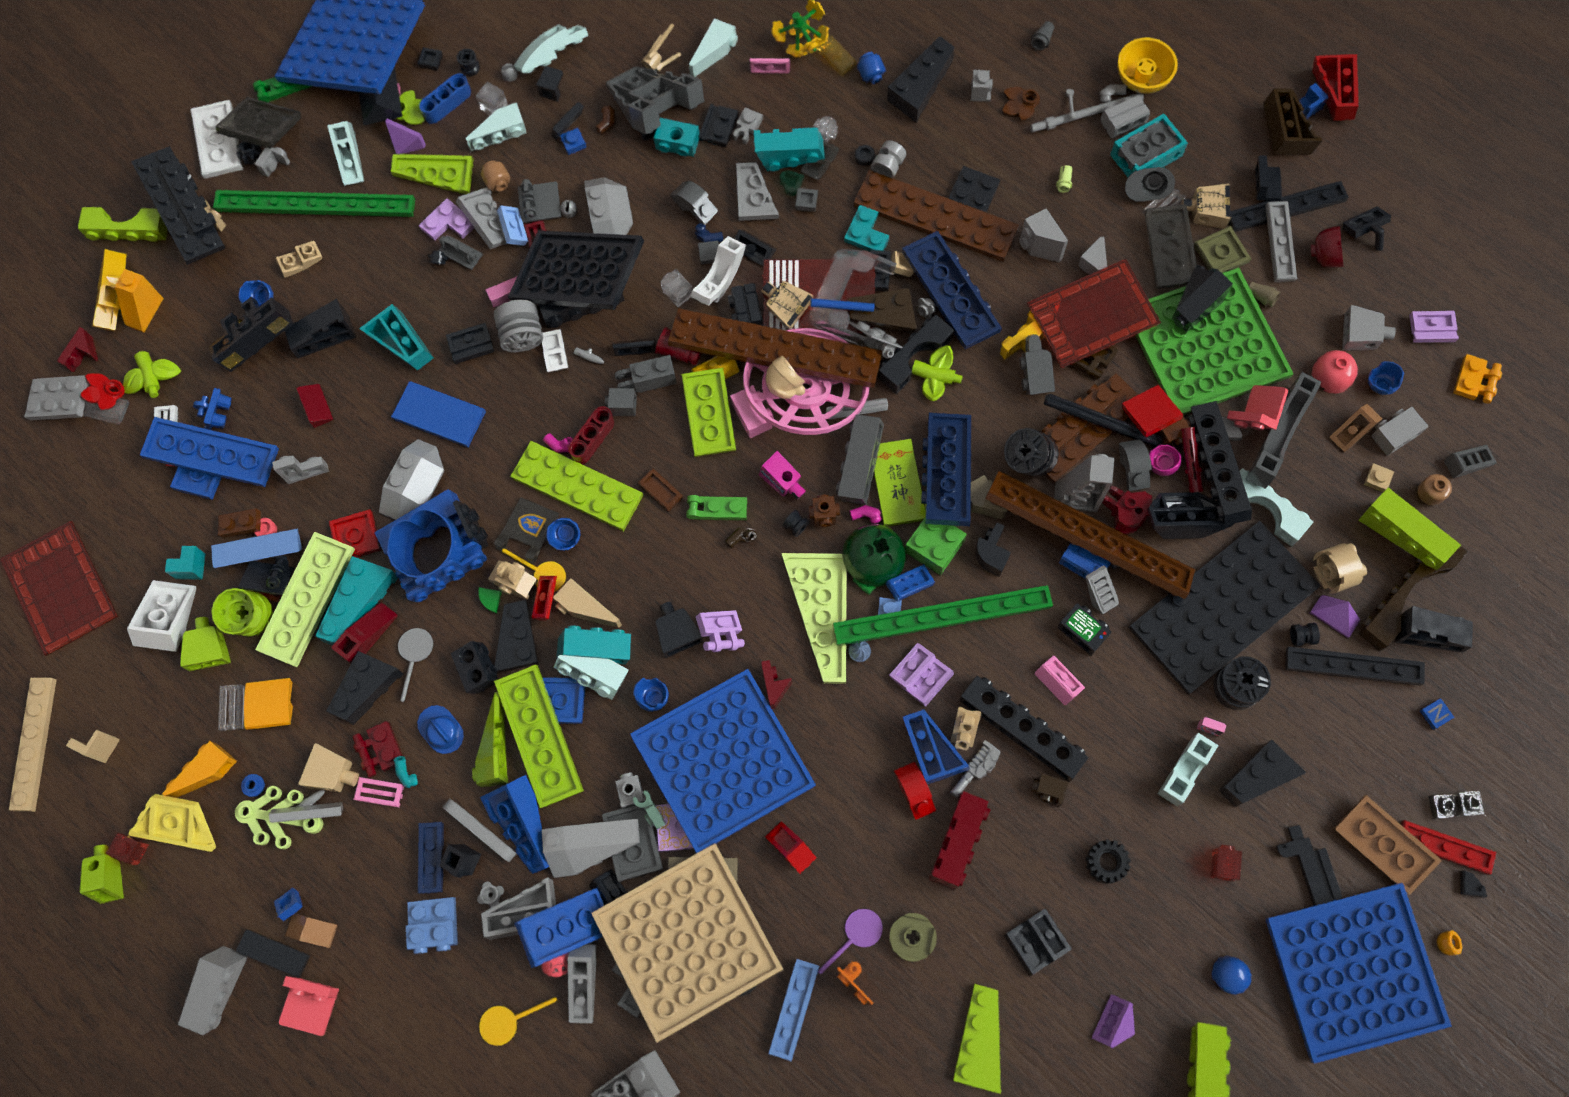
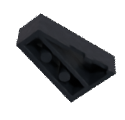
M337 298L293 323L285 330L290 349L297 358L356 338L350 317Z
M358 651L326 712L354 725L374 705L373 703L382 694H385L389 690L388 688L397 679H400L404 673L396 667Z
M1271 739L1218 791L1233 806L1237 807L1306 772Z

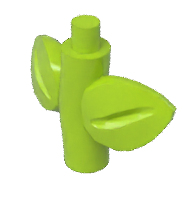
M949 345L936 349L930 355L929 364L918 360L914 361L912 374L925 379L921 386L922 392L930 401H936L943 395L945 391L944 383L950 385L953 382L961 384L963 376L955 374L956 371L950 369L953 363V352Z
M141 351L134 355L139 368H134L126 373L123 387L126 394H133L144 388L151 398H156L159 396L158 390L160 389L158 380L171 379L179 375L181 370L175 363L166 359H159L153 363L149 353Z

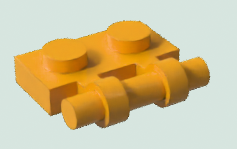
M1466 354L1463 358L1453 393L1471 400H1475L1478 394L1483 395L1482 401L1484 403H1491L1492 398L1497 393L1496 384L1501 379L1502 365L1494 363L1492 369H1487V360ZM1483 378L1488 379L1487 386L1481 384Z

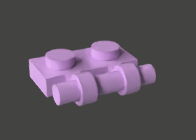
M736 610L699 613L696 616L701 636H709L710 638L709 642H704L703 644L705 651L720 652L722 649L734 651L744 647V640L737 639L736 635L742 631ZM720 635H725L726 640H721Z

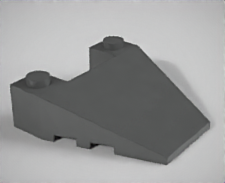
M633 67L606 82L607 88L632 128L644 134L651 133L654 129L660 127L659 114L678 104L687 109H694L697 105L704 102L701 79L689 74L682 73L679 77L673 76L672 72L666 71L665 74H658L655 69Z

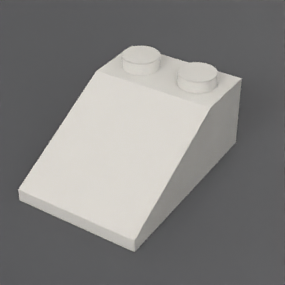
M153 580L127 628L132 645L176 652L183 639V633L186 631L196 586Z

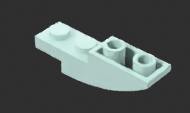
M557 25L549 29L524 50L514 67L516 70L527 74L533 72L535 67L549 65L551 60L557 58L555 51L565 49L566 45L570 43H579L583 40L582 38L588 36L586 28L577 25L567 29Z

